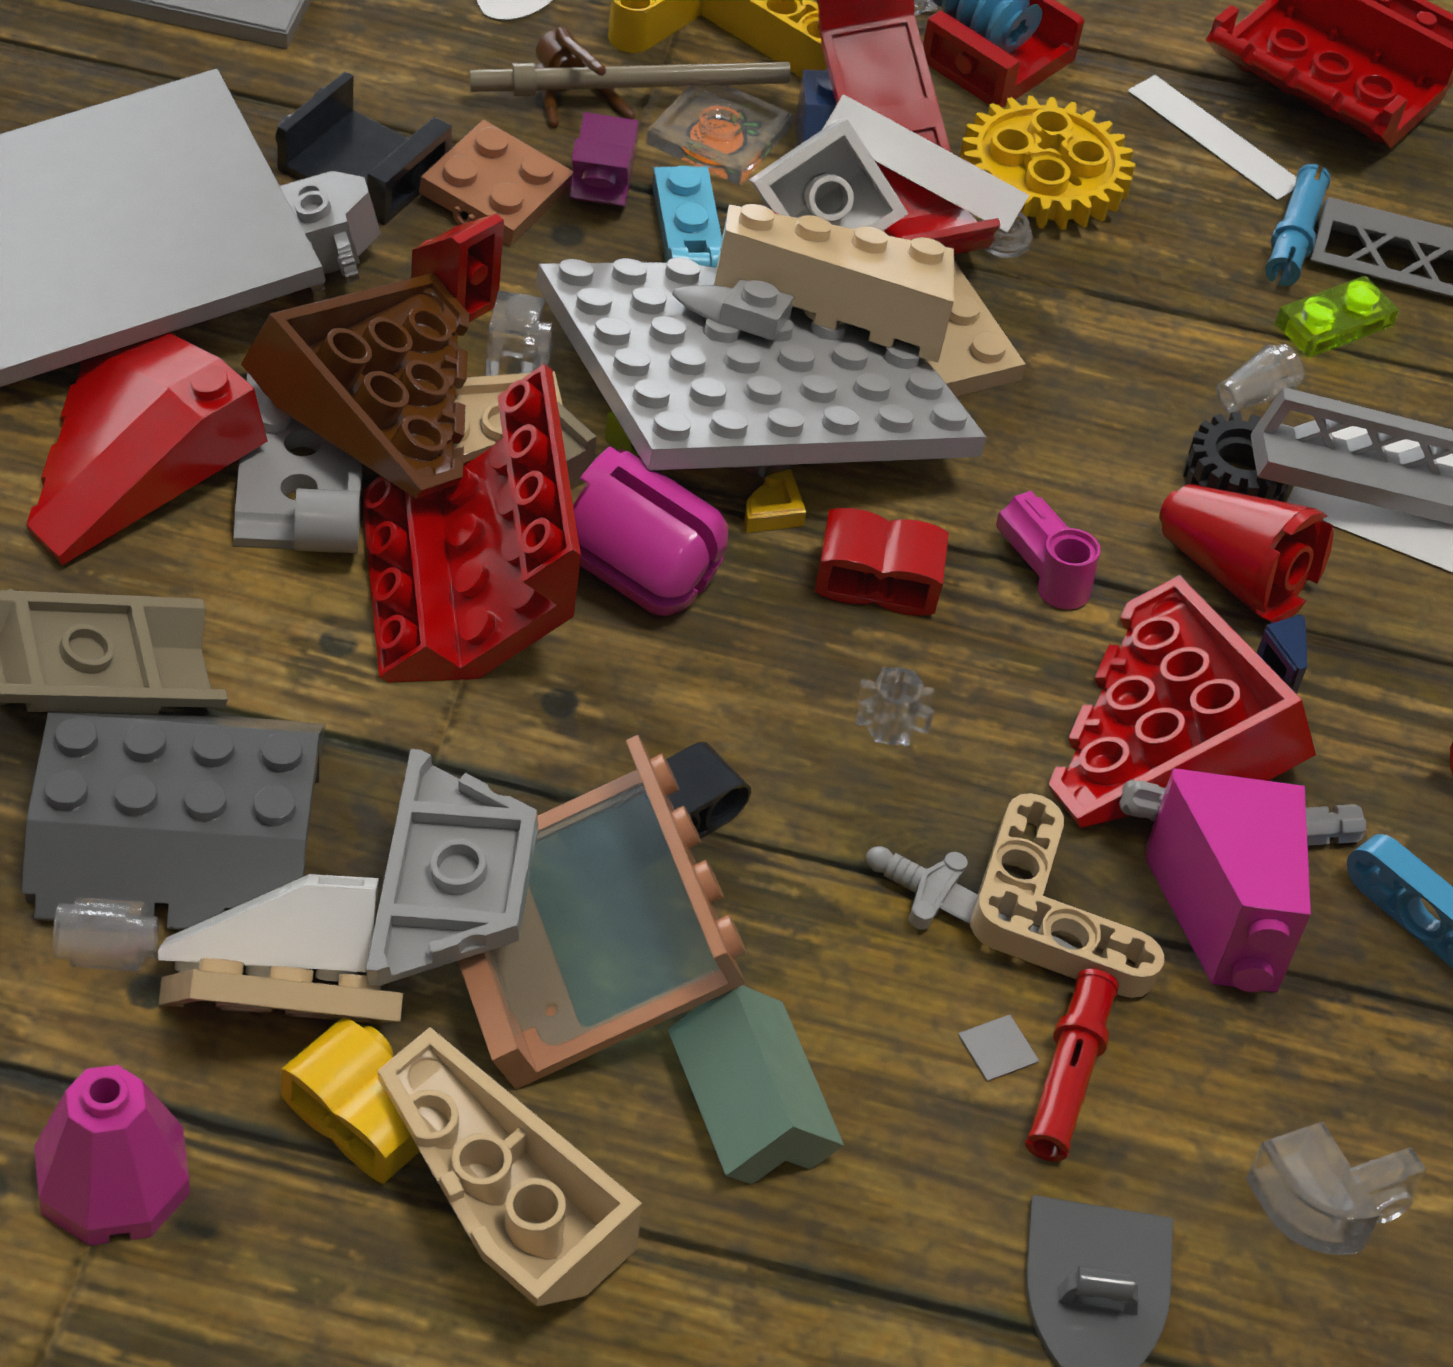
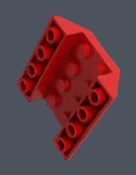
M545 364L535 369L523 379L515 381L507 390L497 396L503 438L463 466V477L458 485L416 499L380 476L361 491L379 677L384 681L391 683L479 679L574 617L581 553L553 371Z

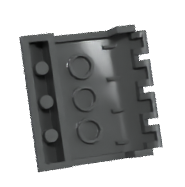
M159 711L158 715L48 712L26 819L22 893L25 894V901L27 903H35L34 919L38 921L84 924L87 915L88 898L99 899L98 925L154 929L157 903L168 904L167 930L182 931L225 912L226 908H234L306 876V850L315 782L319 783L326 723Z

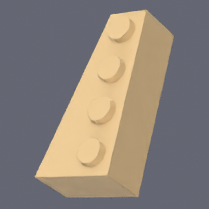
M747 204L742 207L729 205L716 265L714 285L734 288L740 279L770 283L779 292L795 296L793 306L803 309L805 315L814 320L813 324L835 330L838 325L848 323L870 331L868 340L870 342L889 348L892 347L895 339L920 346L918 357L938 363L954 304V249L944 247L940 242L930 238L921 237L907 240L888 236L882 230L874 227L863 226L851 229L831 225L830 222L818 216L805 215L795 218L775 214L771 209L757 204Z

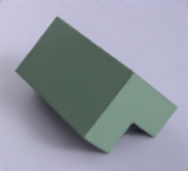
M742 985L699 1005L668 1029L726 1176L754 1184L784 1161L812 1169L844 1146L782 1001Z

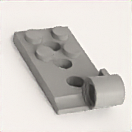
M247 372V382L255 389L268 442L239 459L233 536L234 546L294 549L295 551L358 553L363 464L277 408ZM298 447H307L316 452L309 456H296L289 451ZM296 491V500L289 499L285 495Z

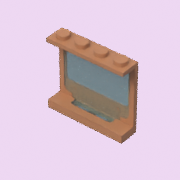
M638 735L626 740L637 770L537 816L538 832L519 941L458 960L491 1059L515 1090L746 984L735 959L747 953L730 915L719 919L713 902L723 898L721 888L708 861L705 859L696 863L690 849L701 843L697 830L685 806L674 810L669 798L670 794L679 791L676 779L663 753L651 758Z

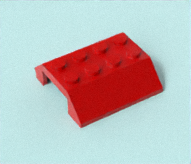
M1266 0L1236 26L1235 23L1239 9L1230 5L1214 18L1212 29L1205 39L1216 54L1236 64L1240 69L1253 73L1277 86L1282 92L1299 98L1321 110L1326 116L1343 122L1365 134L1370 140L1381 143L1390 149L1443 100L1453 83V14L1428 0Z

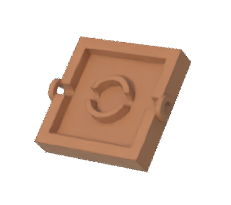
M483 119L421 176L419 193L453 212L454 220L458 225L498 214L504 219L503 242L512 246L571 188L573 171ZM464 212L469 214L467 220L461 216Z

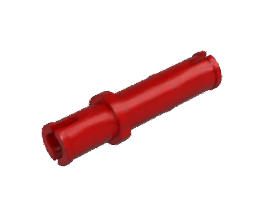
M1085 969L1078 973L1075 991L1067 1014L1059 1018L1053 1032V1039L1057 1046L1043 1085V1091L1031 1131H1029L1025 1141L1028 1151L1043 1160L1054 1162L1065 1160L1068 1157L1071 1148L1070 1142L1083 1102L1085 1101L1086 1091L1096 1058L1104 1054L1109 1043V1032L1106 1025L1113 1000L1118 993L1119 983L1111 974L1105 971Z

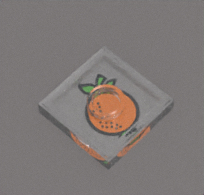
M728 85L688 86L650 126L646 144L694 166L708 167L710 173L740 186L791 129L793 114Z

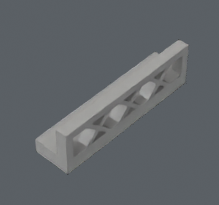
M1331 197L1327 198L1322 206L1317 225L1319 229L1310 258L1311 263L1453 299V285L1440 282L1429 263L1438 257L1453 261V228ZM1330 230L1357 236L1365 247L1348 258L1325 252ZM1384 244L1412 250L1418 261L1402 271L1389 269L1376 249ZM1369 254L1374 264L1358 261V259ZM1422 267L1428 278L1410 273Z
M1282 387L1250 434L1257 477L1453 524V466L1437 463L1436 461L1437 458L1453 454L1452 429ZM1290 410L1311 415L1315 419L1295 427L1281 424ZM1351 426L1366 429L1368 432L1348 440L1333 437L1332 432ZM1404 439L1419 442L1420 445L1400 453L1386 450L1384 447Z

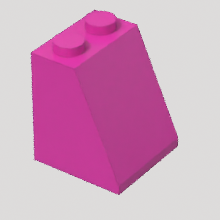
M1173 768L1145 848V859L1211 984L1237 987L1247 992L1269 991L1278 993L1311 915L1305 786Z

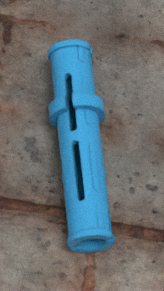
M1316 164L1305 165L1298 171L1284 219L1276 226L1271 238L1273 251L1267 262L1265 272L1268 279L1273 282L1278 270H1282L1278 283L1280 286H1290L1299 280L1304 258L1310 255L1316 241L1313 230L1325 193L1331 182L1330 174L1325 168L1322 169L1318 180L1314 178L1319 166Z

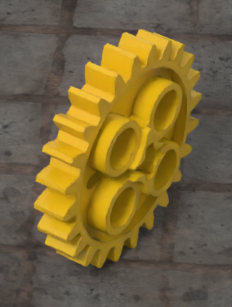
M1028 96L1027 103L1024 106H1021L1013 98H1008L1005 109L992 103L989 105L988 115L980 112L976 113L974 124H967L959 157L1029 195L1016 217L1017 223L1021 224L1030 216L1036 218L1039 228L1043 229L1047 220H1055L1061 230H1066L1068 219H1073L1084 228L1087 227L1089 216L1099 221H1104L1107 210L1117 212L1121 200L1127 199L1135 163L1131 162L1133 150L1123 147L1125 135L1110 134L1113 125L1111 121L1095 123L1096 111L1094 110L1082 115L1076 113L1077 107L1075 102L1069 103L1063 109L1057 106L1054 97H1050L1046 105H1039L1033 96Z

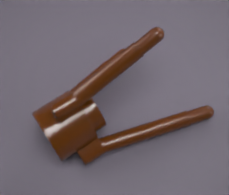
M559 27L546 33L537 44L536 56L540 64L535 66V68L588 67L599 76H603L606 73V67L581 46L565 27ZM613 88L597 89L624 118L635 119L634 111ZM541 90L548 123L553 128L559 125L554 92L553 90Z

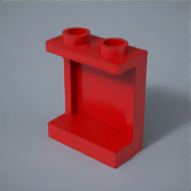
M1029 0L1028 7L1037 4L1042 8V18L1039 27L1022 46L1008 53L940 10L927 19L923 48L928 66L988 105L994 103L1004 108L1008 98L1016 100L1076 59L1084 19L1056 0Z

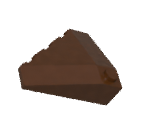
M434 273L270 313L241 365L277 408L416 499L456 486L462 479L463 461L454 457L452 459L453 444H459L465 432L466 405L455 402V389H462L467 381L468 351L461 348L457 349L458 336H464L469 328V313Z

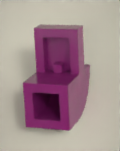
M588 112L583 113L579 139L575 138L572 155L573 180L570 199L626 207L639 137L638 120Z

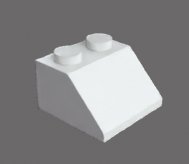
M845 118L837 119L749 179L766 207L780 215L795 218L812 215L827 220L831 225L851 229L868 226L883 231L908 214L851 123Z

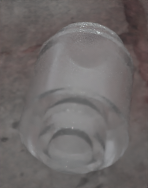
M77 897L75 904L59 903L53 929L54 959L70 960L71 967L139 972L142 967L143 958L155 959L159 917L147 916V905L143 901Z

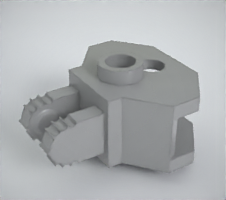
M330 171L281 185L280 187L323 267L324 274L334 273L341 269L342 275L346 277L347 282L359 280L360 276L356 266L360 264L358 256L381 235L365 178ZM324 283L312 286L311 289L314 293L324 290L325 286Z

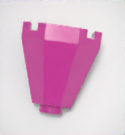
M119 1065L86 1069L64 1092L34 1145L41 1214L88 1246L110 1243L109 1235L129 1233L130 1240L152 1237L190 1194L183 1126L141 1079Z

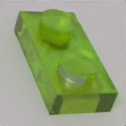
M1366 276L1280 307L1275 324L1310 358L1394 326L1399 309Z

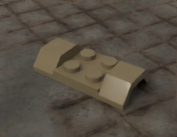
M0 590V703H26L27 712L158 715L161 706L225 708L228 701L226 689H211L201 649L206 609L204 600L201 598Z

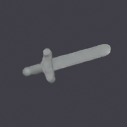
M873 847L867 852L866 861L873 871L884 873V877L915 893L913 907L909 915V922L913 927L917 929L929 928L940 909L969 924L971 923V915L978 894L957 884L968 864L963 854L950 852L943 861L926 869L897 853L893 855L885 847ZM999 913L998 918L1004 921L1009 920V916ZM1033 924L1030 931L1037 933L1039 927ZM1052 935L1053 939L1059 945L1068 949H1078L1077 947Z

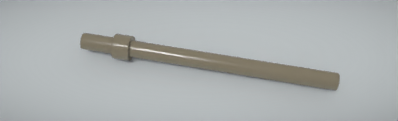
M789 62L606 67V73L603 76L597 75L588 67L535 68L534 63L512 64V69L469 70L470 92L513 91V96H535L536 90L790 83Z

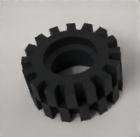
M1231 412L1229 420L1226 421L1223 414L1220 413L1213 415L1211 423L1204 420L1199 425L1198 431H1195L1183 469V477H1187L1185 485H1199L1281 502L1284 501L1289 486L1288 484L1257 477L1250 434L1261 417L1251 414L1248 422L1242 421L1241 412ZM1225 461L1245 464L1254 471L1238 469Z

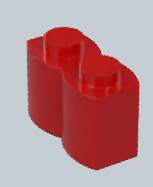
M831 509L828 512L823 533L814 591L828 599L842 603L869 604L875 602L887 610L901 614L917 616L935 614L943 586L949 532L939 526L919 520L899 519L888 521L875 513L861 509Z

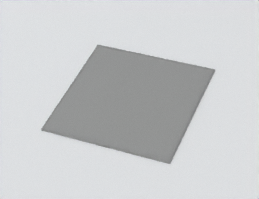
M1010 1014L958 1033L987 1081L1039 1062V1059Z

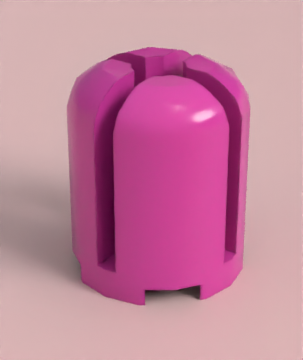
M611 446L608 447L580 477L587 484L573 505L581 553L580 567L652 615L670 616L691 605L696 600L697 594H701L714 578L727 549L729 525L719 510L658 470H648L643 461L629 451H624L620 448L618 452Z

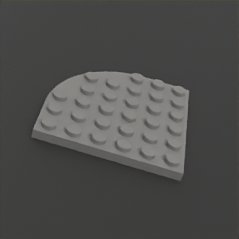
M629 258L618 259L614 263H587L578 259H566L561 261L560 264H539L536 278L538 289L648 470L981 457L986 440L985 434L926 359L918 357L920 350L910 343L895 339L894 344L889 348L868 341L870 331L864 328L843 323L838 325L835 330L813 324L814 320L807 317L803 309L792 306L789 319L774 341L717 323L688 309L672 295L675 288L714 285L716 268L698 265L696 262L686 258H672L667 263L640 262Z

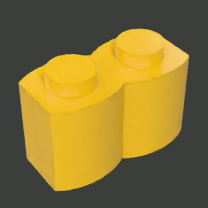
M342 1017L281 1069V1096L308 1125L320 1134L332 1139L348 1159L371 1178L384 1184L417 1155L420 1150L378 1079V1070L393 1058V1050L389 1042L375 1028L371 1026L361 1027L356 1022Z

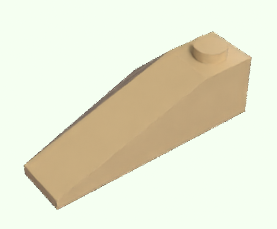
M431 1027L378 1070L380 1083L479 1255L533 1304L542 1306L587 1296L637 1250L642 1203Z

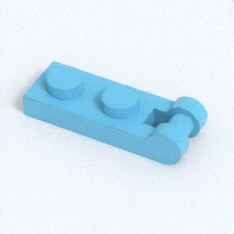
M654 167L652 187L666 263L672 258H686L696 262L698 265L716 268L722 236L708 167Z

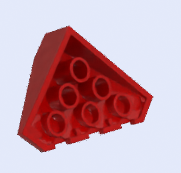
M171 333L80 361L81 368L77 381L70 385L60 416L62 428L58 441L51 445L41 476L43 484L38 504L31 507L26 526L29 533L61 565H64L268 442L254 387L219 357Z
M1179 575L1127 602L1120 618L1122 626L1128 629L1121 647L1119 645H1108L1095 675L1097 686L1103 688L1095 708L1093 705H1082L1068 738L1071 747L1077 750L1068 770L1067 767L1056 766L1050 779L1049 787L1054 797L1077 825L1082 828L1131 816L1124 814L1119 805L1123 796L1122 788L1129 780L1145 781L1166 788L1172 770L1175 768L1269 781L1316 756L1302 699Z

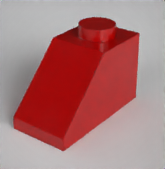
M493 214L455 226L433 239L426 240L412 250L411 278L434 273L467 310L469 322L498 307L504 219L498 214Z

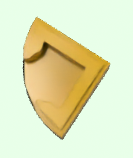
M791 469L770 474L765 478L764 484L749 496L744 518L746 533L804 526L806 510Z

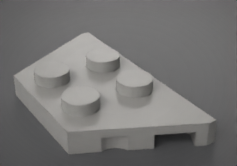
M419 749L410 750L366 967L369 985H384L519 941L538 832L536 809L511 796L495 794L490 790L488 784L467 773L458 779L433 766L430 754Z

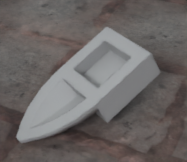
M741 279L734 288L700 285L675 288L672 292V295L681 304L707 319L773 341L789 319L795 297L779 292L770 283Z

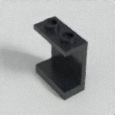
M344 71L326 87H321L309 101L293 114L285 116L277 126L275 135L277 143V169L297 180L330 171L364 177L377 222L386 225L420 195L421 176L451 150L452 125L433 117L411 137L407 138L353 110L354 75Z

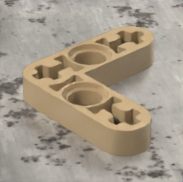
M1029 793L1020 794L1013 798L1000 824L971 915L970 926L974 935L983 944L992 949L1077 979L1078 973L1085 969L1105 971L1111 974L1119 983L1117 995L1134 998L1142 997L1149 993L1164 965V953L1160 945L1152 937L1141 931L1043 896L1064 827V816L1060 808L1053 801L1042 795ZM1027 823L1037 826L1033 842L1022 838ZM1006 862L1019 863L1032 873L1033 878L1025 880L1015 878L1003 868L1002 864ZM999 913L1009 916V920L1004 921L998 918ZM1033 924L1040 926L1037 933L1030 931ZM1054 931L1069 932L1081 941L1083 948L1075 950L1065 948L1053 939L1051 933ZM1097 947L1104 949L1101 957L1094 955ZM1127 959L1135 962V968L1126 964Z

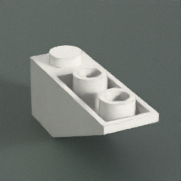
M306 875L166 937L158 950V960L175 961V970L179 972L191 969L199 970L201 958H216L243 962L246 965L245 973L258 977L269 978L271 966L316 969L315 977L317 979L339 982L340 974L358 975V972H366L376 923L379 878Z

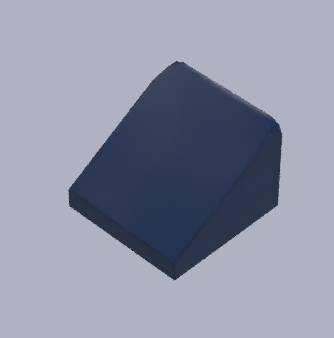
M1296 615L1266 625L1256 652L1296 694L1307 669L1306 623L1303 615Z

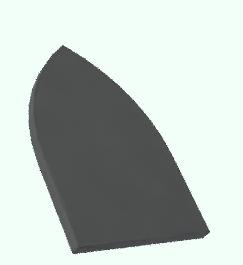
M1032 1195L1026 1262V1296L1035 1331L1055 1367H1142L1152 1353L1163 1331L1169 1311L1173 1218Z

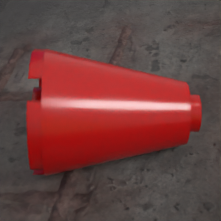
M1187 484L1178 491L1171 492L1166 497L1159 513L1162 533L1167 540L1260 618L1272 623L1290 618L1302 608L1307 600L1299 597L1298 594L1303 589L1307 580L1318 584L1325 571L1332 550L1333 524L1323 520L1328 515L1312 507Z

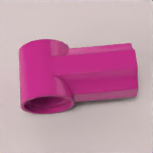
M1032 491L1014 496L1007 507L999 512L996 527L1038 574L1039 595L1049 605L1059 609L1070 610L1085 605L1092 594L1100 557V545L1097 539L1086 531L1068 528L1042 497H1036Z

